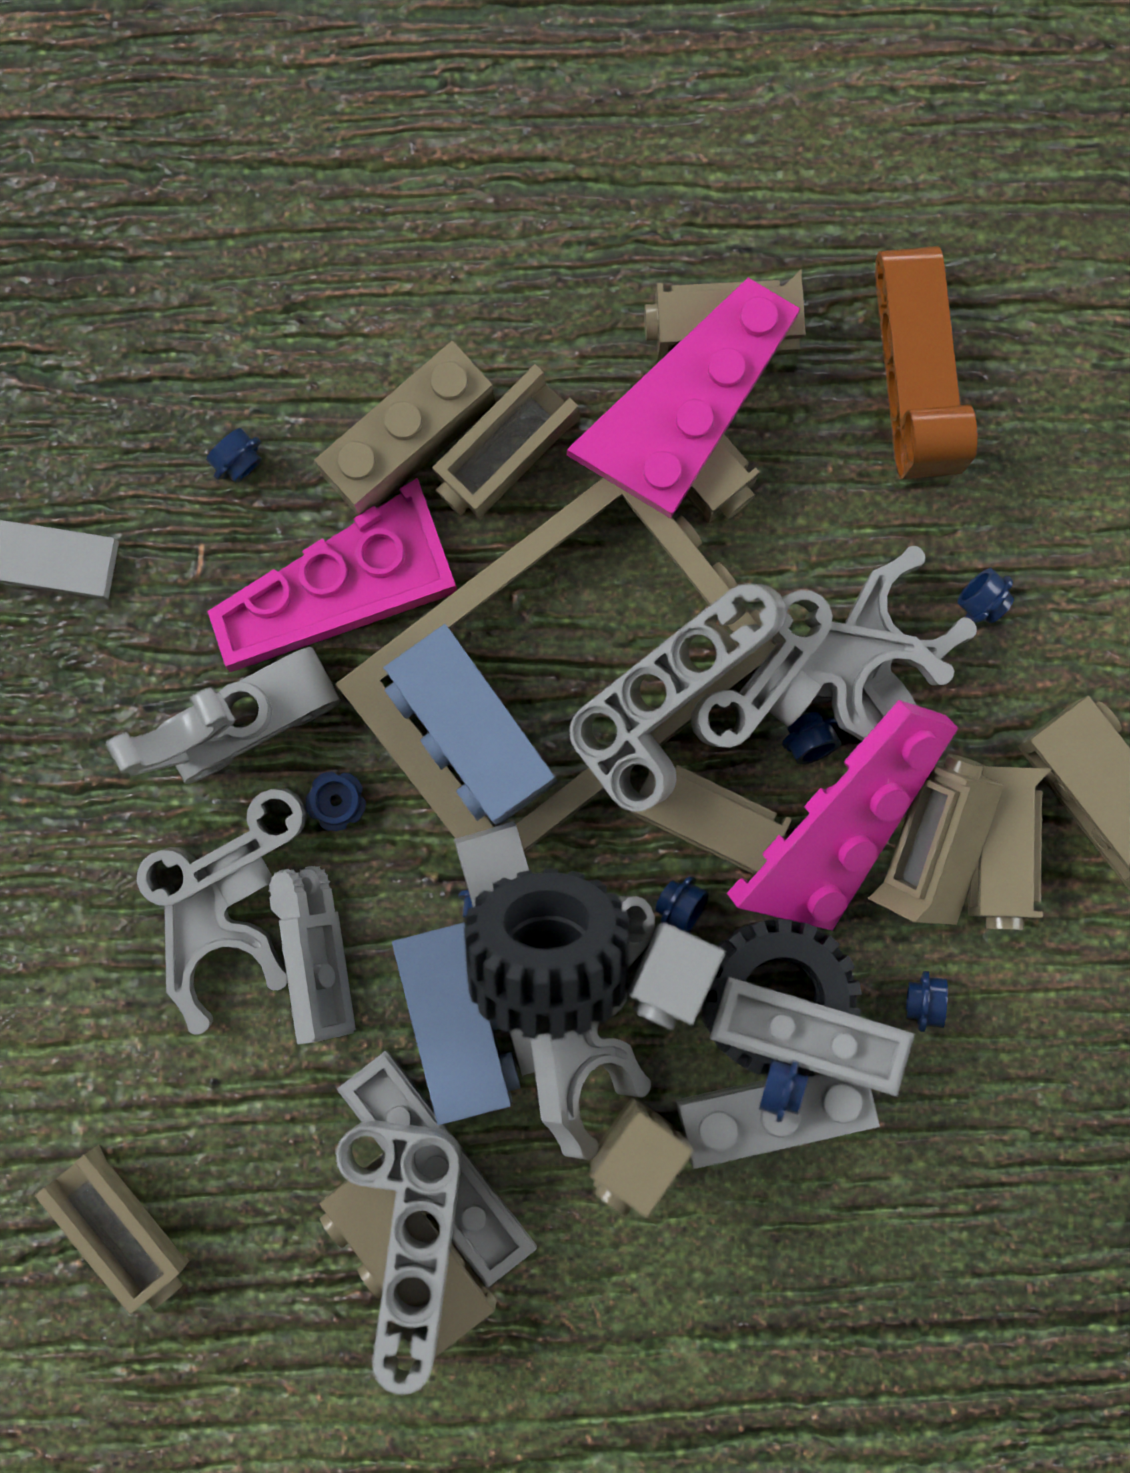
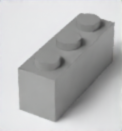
M665 923L656 924L650 943L644 949L626 988V992L631 997L636 998L633 1006L634 1011L672 1030L678 1018L692 1025L725 951Z
M814 1071V1073L805 1075L808 1077L798 1115L785 1111L782 1122H776L777 1115L759 1110L767 1079L677 1099L676 1103L683 1134L694 1151L689 1157V1161L693 1168L696 1169L880 1127L871 1088Z

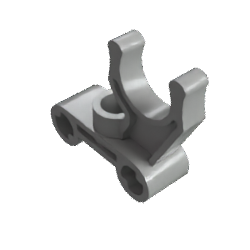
M912 545L894 561L873 570L868 576L844 624L903 634L890 618L887 609V595L892 583L897 578L917 571L925 562L923 550ZM963 617L954 623L945 635L934 640L920 641L933 655L941 660L951 649L972 639L976 635L977 629L971 619ZM889 660L880 663L869 673L863 685L862 704L867 718L874 726L882 720L898 700L916 705L907 688L892 673L891 663H899L907 667L915 666L901 660ZM824 683L811 703L826 704L832 701L831 687Z
M799 590L783 596L782 599L785 603L786 612L792 604H798L809 612L804 619L806 625L810 627L808 634L804 637L793 634L788 629L792 625L793 619L786 613L783 627L772 637V640L776 643L775 647L740 692L723 690L704 695L696 702L691 712V726L694 734L701 742L713 747H733L745 741L768 712L787 727L790 726L804 712L825 683L832 689V708L839 727L863 741L875 727L867 718L862 704L863 685L869 673L880 663L889 660L905 661L915 666L926 678L927 682L933 686L949 683L954 676V668L933 655L915 636L832 622L830 606L821 595L813 591ZM730 705L736 715V725L733 731L719 730L714 733L708 723V713L711 707L718 709L726 708Z
M308 647L293 652L238 682L226 685L219 692H214L212 687L196 693L190 698L194 706L168 719L157 730L136 737H130L128 732L112 738L106 745L121 773L127 772L130 776H135L176 766L184 783L191 784L218 772L229 765L235 757L293 726L303 725L324 715L340 704L341 699L313 647ZM245 697L255 698L259 707L258 716L255 721L247 727H234L235 719L231 713L234 703Z
M275 788L257 795L247 809V823L250 831L197 860L191 852L183 848L169 847L151 853L142 861L138 868L137 884L141 894L148 901L156 905L165 906L166 993L183 1014L188 1031L194 1035L204 1033L213 1022L212 1014L198 1000L194 989L195 969L201 958L209 951L221 947L240 948L250 953L262 966L269 989L280 990L288 983L286 967L275 951L270 934L252 923L231 919L228 915V909L230 905L271 882L270 877L272 875L261 856L294 839L302 832L307 822V809L301 797L289 789ZM271 799H280L286 802L292 810L293 814L285 820L288 828L286 832H274L264 824L263 817L267 816L270 812L267 802ZM161 861L167 867L178 864L181 868L183 884L180 890L176 891L175 887L171 884L161 887L157 882L156 869Z
M618 896L622 901V910L627 911L629 919L630 966L650 943L654 934L655 918L651 906L645 899L638 896ZM627 993L621 1007H613V1016L620 1009H622V1007L626 1003L628 996ZM596 1021L592 1022L591 1031L581 1035L571 1031L565 1033V1039L551 1040V1035L538 1034L537 1039H531L541 1121L557 1139L564 1156L585 1160L594 1158L599 1146L598 1141L585 1130L579 1113V1097L582 1085L589 1073L599 1065H602L610 1074L615 1092L620 1095L644 1097L651 1088V1081L641 1070L631 1045L615 1038L599 1037L597 1028L600 1022Z

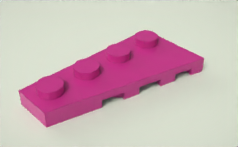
M748 277L567 449V456L671 519L798 317L800 308Z
M418 478L400 488L401 493L379 508H376L374 505L353 518L355 523L327 541H324L322 538L303 550L304 555L280 571L273 569L208 611L225 667L230 673L439 600L457 591Z
M898 700L844 761L848 771L835 785L825 790L820 788L804 806L810 814L787 839L781 835L776 837L762 853L767 862L752 879L747 881L741 877L727 892L736 907L786 920L807 923L833 931L958 727L944 714Z

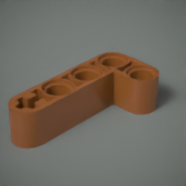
M939 246L879 251L875 265L876 290L898 476L900 479L962 474L976 457L978 443L977 423L971 404L960 405L945 265L941 248Z

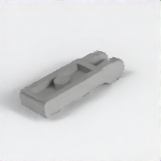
M320 866L305 867V869H300V873H295L294 869L279 870V872H274V876L270 877L271 882L268 883L270 886L268 892L271 893V897H269L271 910L281 919L279 920L282 951L285 960L297 1044L313 1043L353 1034L354 1030H356L338 911L335 912L328 874L326 875L325 869L321 870Z

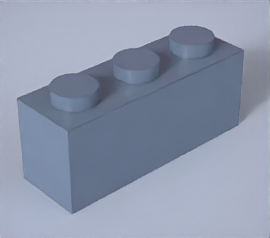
M443 624L383 667L393 681L392 684L384 689L405 719L416 713L429 732L420 739L421 743L441 770L450 764L455 768L465 783L456 792L477 821L488 815L491 821L498 826L558 783L446 624Z
M465 922L392 941L437 1125L510 1107L513 1102L510 1091L521 1088L512 1052L500 1053L495 1030L499 1029L497 1028V1019L487 1021L478 1012V1004L471 1001L467 982L464 938Z

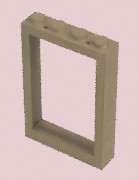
M602 478L336 683L337 687L455 839L493 828V825L486 816L478 821L475 819L456 792L462 785L448 767H445L443 770L439 768L420 741L423 735L409 718L405 719L389 698L384 690V685L381 683L389 676L383 667L443 624H446L449 629L620 497L624 498L708 605H712L729 590L737 587L738 584L721 563L717 562L713 566L708 563L697 549L702 544L699 535L683 516L680 515L676 519H670ZM755 609L750 614L746 610L745 615L734 624L725 626L733 634L742 626L758 624L762 627L764 623L760 619V612ZM772 638L653 730L651 735L657 743L662 746L691 723V712L696 702L704 695L723 690L732 691L753 675L775 647ZM587 768L516 824L524 853L605 790L590 768Z

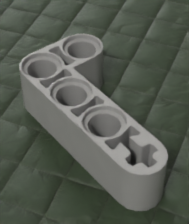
M746 584L729 590L575 714L569 728L570 740L575 750L619 806L632 812L644 811L666 800L673 792L677 781L676 770L670 758L651 735V732L770 640L783 627L786 618L785 603L781 595L772 587L763 584ZM744 599L748 602L762 600L766 606L759 614L761 621L764 623L762 627L758 624L745 625L733 634H730L722 627L723 625L734 624L745 615L746 608L742 603ZM718 618L721 626L716 623ZM700 634L710 638L717 651L715 663L708 670L697 668L689 657L690 644ZM734 640L740 643L738 648H736ZM648 674L658 676L666 687L667 696L664 704L659 709L648 706L641 697V683ZM599 713L608 715L617 726V737L611 746L601 744L593 734L592 725ZM635 764L645 765L653 772L656 786L651 796L641 795L633 789L630 783V773Z
M364 1121L354 1126L341 1139L336 1151V1161L341 1174L351 1183L366 1187L396 1190L373 1356V1372L378 1383L387 1391L398 1395L410 1394L420 1389L428 1380L436 1356L461 1175L462 1150L457 1140L451 1134L439 1129L382 1121ZM361 1136L376 1138L385 1150L383 1165L376 1169L361 1167L352 1155L354 1140ZM424 1145L441 1147L449 1158V1170L440 1177L431 1178L423 1175L415 1164V1154L418 1148ZM419 1210L428 1211L438 1219L441 1233L431 1241H418L409 1234L406 1228L407 1216ZM412 1276L423 1279L431 1290V1299L422 1306L406 1304L401 1300L397 1292V1283L400 1280ZM404 1326L416 1327L411 1346V1357L416 1360H414L410 1370L400 1369L399 1358L394 1356L402 1341Z

